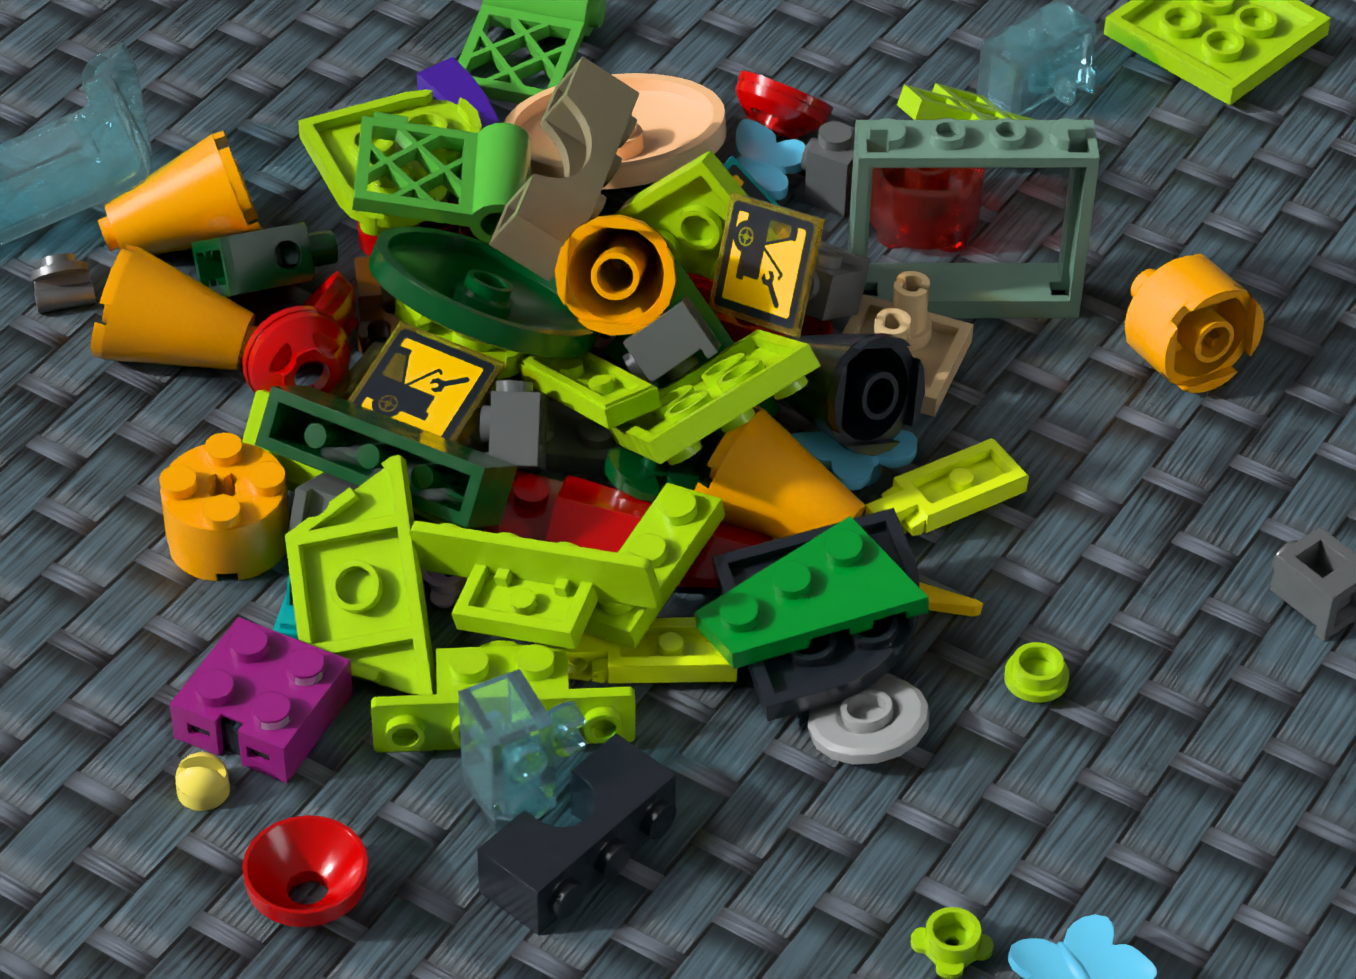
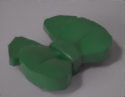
M615 447L609 450L604 463L605 474L610 482L618 490L639 500L654 502L660 493L659 485L663 483H670L691 490H695L698 482L707 486L705 482L699 481L698 470L689 459L675 465H669L667 461L659 464L625 448Z

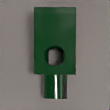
M304 222L191 242L198 281L225 297L315 280L314 267L335 264L338 261V246L333 232L327 229L308 233ZM274 252L277 255V262L274 257Z

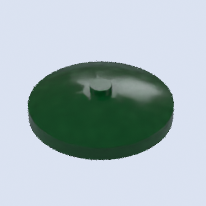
M409 226L395 227L384 230L377 237L369 258V269L373 277L396 299L436 324L469 340L530 355L570 358L585 355L594 348L599 332L589 330L578 322V318L572 314L566 304H563L557 293L555 275L548 282L490 246L489 243L444 230Z

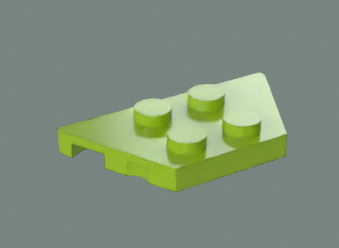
M401 455L389 457L381 463L384 468L358 488L353 490L349 487L331 500L322 514L316 517H308L285 534L298 640L349 659L351 663V676L411 695L437 694V681L420 557L409 534L415 521L407 462Z

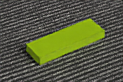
M590 352L582 356L570 358L530 355L518 362L521 381L533 382V388L607 429L662 407L656 386Z

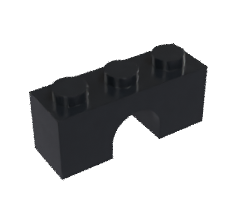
M617 733L614 734L571 770V814L581 820L582 823L570 827L550 826L541 822L526 810H523L477 849L479 892L539 936L558 918L565 919L573 914L581 904L584 896L604 878L611 879L618 875L627 864L630 856L649 839H658L667 832L677 812L675 806L676 774Z

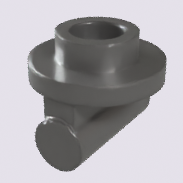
M59 253L44 257L40 260L41 267L30 274L32 284H34V296L38 313L96 303L93 283L89 276L88 263L85 261H75L73 253Z

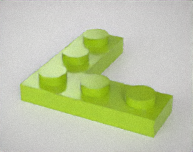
M666 483L619 550V552H631L651 560L662 596L657 608L653 609L598 600L583 633L635 649L725 517L722 498Z

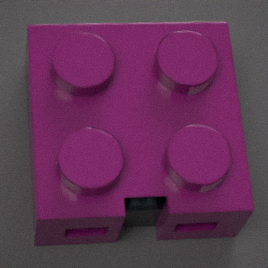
M238 617L170 702L174 738L218 756L225 749L240 755L243 766L288 783L352 697L350 660Z

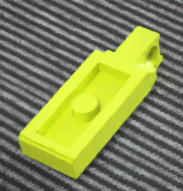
M991 438L894 477L893 487L882 493L881 496L883 498L866 504L865 515L894 508L904 534L908 531L911 536H917L1027 492L1029 476Z
M695 617L655 618L635 649L583 633L576 650L566 648L568 679L586 681L592 679V681L599 683L608 681V684L736 682L738 668L734 669L696 627Z

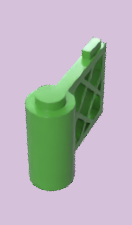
M483 0L481 9L458 62L470 73L472 69L492 61L500 73L488 78L472 77L489 99L520 104L531 96L546 90L525 86L521 82L522 79L544 71L550 79L548 88L557 86L572 69L584 36L588 37L594 27L601 28L606 14L607 0ZM490 26L512 29L516 35L493 44L486 34ZM550 36L567 39L565 45L547 53H544L536 43ZM526 47L533 58L510 67L503 56Z
M374 112V117L362 116L352 210L470 227L475 237L490 243L505 205L530 178L532 141L525 130L510 123H494L484 127L479 133L408 123L409 117ZM372 138L395 141L403 150L387 157L372 144ZM437 148L462 151V157L445 166L430 152ZM414 160L430 173L416 182L400 169ZM386 176L400 190L393 194L367 191V185ZM440 185H444L458 198V204L435 201L427 192Z

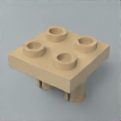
M905 271L899 274L897 281L894 282L893 302L863 294L858 315L850 317L842 334L886 333L907 341L911 345L907 347L912 356L921 360L925 373V395L920 413L935 417L972 342L974 324L928 312L930 279L925 274L917 271Z

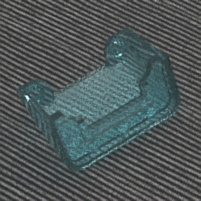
M124 42L99 52L90 58L84 67L82 85L87 96L84 108L0 144V246L135 189L147 178L152 167L153 153L137 68Z

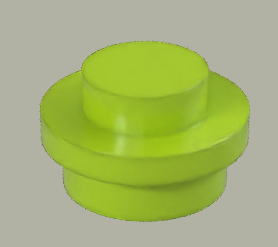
M1031 642L1020 646L1008 659L1005 666L1004 680L1008 689L1015 696L1025 701L1036 703L1049 702L1060 697L1067 689L1069 669L1062 654L1055 647L1042 642Z

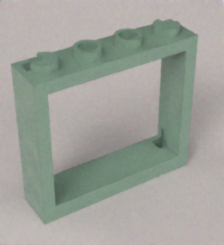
M890 118L856 120L847 250L866 257L868 251L873 168L1070 167L1058 263H870L863 291H876L877 296L871 297L893 302L894 282L897 281L898 275L905 271H917L925 274L930 279L928 312L953 319L1079 318L1100 160L1094 120H1074L1069 118L1058 120H1015L1011 118L998 120H955L951 118L938 120H895ZM1051 290H1064V295H1051Z

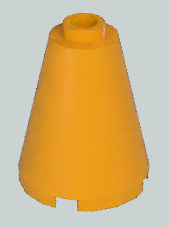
M224 130L210 134L104 205L107 216L99 219L98 223L110 252L122 248L126 249V244L140 247L152 255L192 249L191 242L262 230L259 222L249 225V222L259 218L236 159H233L229 148L230 144Z
M622 214L598 216L577 227L561 247L555 268L557 293L563 304H566L572 314L578 318V322L587 329L609 336L634 334L659 318L669 306L677 282L675 259L666 240L648 223Z
M126 244V249L122 248L117 255L100 300V304L105 305L102 322L106 323V325L94 323L90 349L92 356L103 360L238 370L243 362L245 347L251 335L257 329L254 326L255 314L142 248Z
M758 405L753 407L755 416L742 426L726 432L707 464L708 467L712 468L709 477L713 479L709 488L698 482L694 490L722 498L725 512L722 522L777 539L839 523L849 516L853 519L861 517L866 506L765 409Z

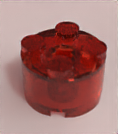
M873 168L870 222L877 230L878 241L882 245L893 249L909 247L923 250L940 249L944 252L962 250L966 247L968 237L973 234L980 221L985 168Z

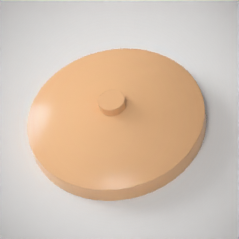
M646 73L611 74L640 94L631 114L637 119V124L628 140L616 152L618 156L622 157V162L612 180L605 187H602V190L634 187L657 182L709 150L715 154L724 144L727 132L724 104L710 89L693 81L668 75ZM556 86L541 91L520 103L504 121V123L521 127L531 138L530 177L533 174L553 178L564 177L561 156L553 141L539 126Z

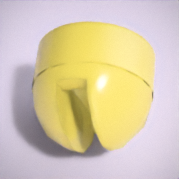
M201 751L190 754L180 762L175 776L178 799L185 807L196 811H206L214 809L225 802L230 793L228 770L220 758L215 754Z

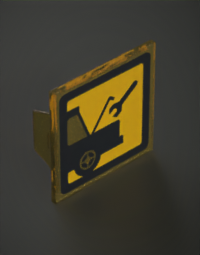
M731 193L709 300L710 307L714 311L794 337H800L825 219L738 193Z
M400 321L348 401L456 443L458 440L465 443L479 421L481 408L483 405L485 406L486 396L505 368V363Z

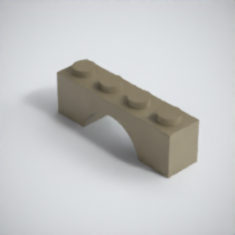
M582 56L555 87L539 124L553 141L561 156L564 177L553 178L533 174L505 205L489 243L490 246L548 282L554 277L560 249L566 239L581 224L598 217L605 205L607 198L601 194L602 187H605L616 174L622 162V157L618 156L616 152L618 148L625 144L637 124V119L631 114L640 94L638 91Z

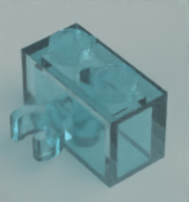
M1053 0L982 41L977 94L985 96L1002 111L1021 116L1053 96L1065 104L1072 105L1075 103L1077 86L1083 88L1088 93H1092L1095 90L1097 73L1091 67L1097 23L1061 0Z
M520 669L458 691L462 778L494 832L497 833L523 810H526L537 819L545 814L556 811L555 755L559 757L571 756L586 748V741L577 729L586 725V719L574 701L564 702L547 712Z

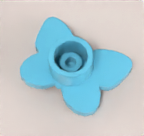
M743 119L736 130V160L775 201L785 198L788 193L789 183L785 174H795L803 170L801 168V159L806 147L805 144L796 139L777 143L776 135L770 129L753 120Z
M901 430L894 438V440L900 441L898 445L892 450L876 456L849 451L823 431L791 434L827 469H830L831 473L849 490H861L865 486L875 483L881 475L882 465L889 468H901L909 465L917 453V437L912 432Z
M1097 914L1082 917L1068 928L1063 942L1055 944L1039 938L1022 939L1011 945L1008 962L1012 970L1024 979H1156L1157 968L1153 962L1136 948L1127 944L1113 945V923L1108 917Z

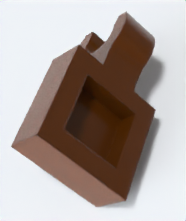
M370 256L354 258L360 321L357 324L358 348L362 355L370 354V342L373 339L388 338L393 343L402 330L400 320L390 314L395 313L394 296L386 291L373 277L369 269Z

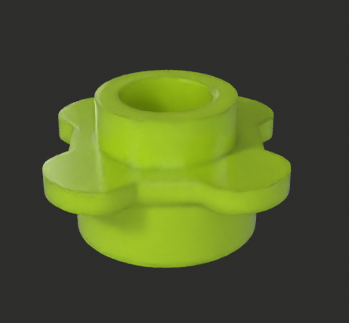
M946 907L935 911L927 920L926 928L919 927L912 932L910 941L912 949L917 953L925 954L936 965V973L946 979L959 978L962 976L964 968L972 962L989 959L994 947L991 937L981 934V925L978 919L971 912L958 907ZM947 943H953L958 946L947 945Z

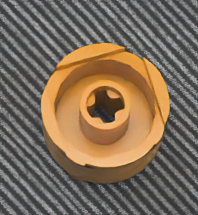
M1195 254L1174 259L1157 270L1147 269L1141 272L1132 283L1131 295L1133 299L1129 305L1125 320L1126 341L1133 350L1170 383L1180 387L1183 391L1202 393L1223 385L1238 372L1232 366L1245 352L1251 357L1256 350L1264 327V314L1261 306L1246 289L1207 256Z
M223 432L210 436L204 445L195 447L180 455L168 468L161 472L159 477L167 543L173 561L183 571L196 578L209 581H217V574L237 573L238 580H244L261 575L274 567L287 552L285 534L288 533L290 524L286 474L279 461L269 452L255 445L243 443L233 433Z

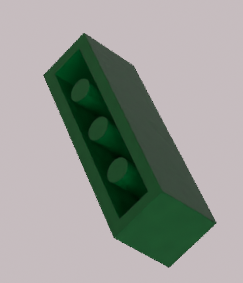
M310 386L271 387L255 445L358 486L384 468L381 463L389 457L401 455L407 462L412 506L465 528L501 524L518 468L517 465Z

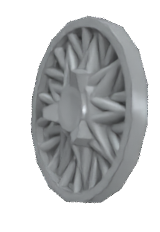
M883 676L875 684L856 695L833 704L811 709L809 711L808 731L816 749L832 760L853 765L876 764L899 757L920 742L928 730L929 706L922 692L905 680Z

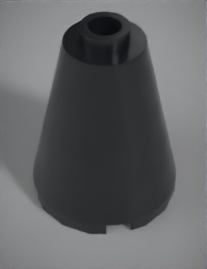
M886 333L783 336L809 344L821 366L805 375L808 383L802 389L781 400L841 446L855 453L876 456L892 450L900 443V441L894 440V438L899 434L904 425L913 427L919 417L925 395V373L921 360L912 356L907 347L911 345L907 341Z

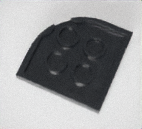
M894 508L854 518L863 530L920 588L918 569ZM838 523L712 556L713 571L721 594H725ZM904 612L874 620L873 629L850 635L847 629L812 638L808 648L747 665L767 722L836 703L856 695L875 684L895 666L907 650L915 633L919 615L907 619Z

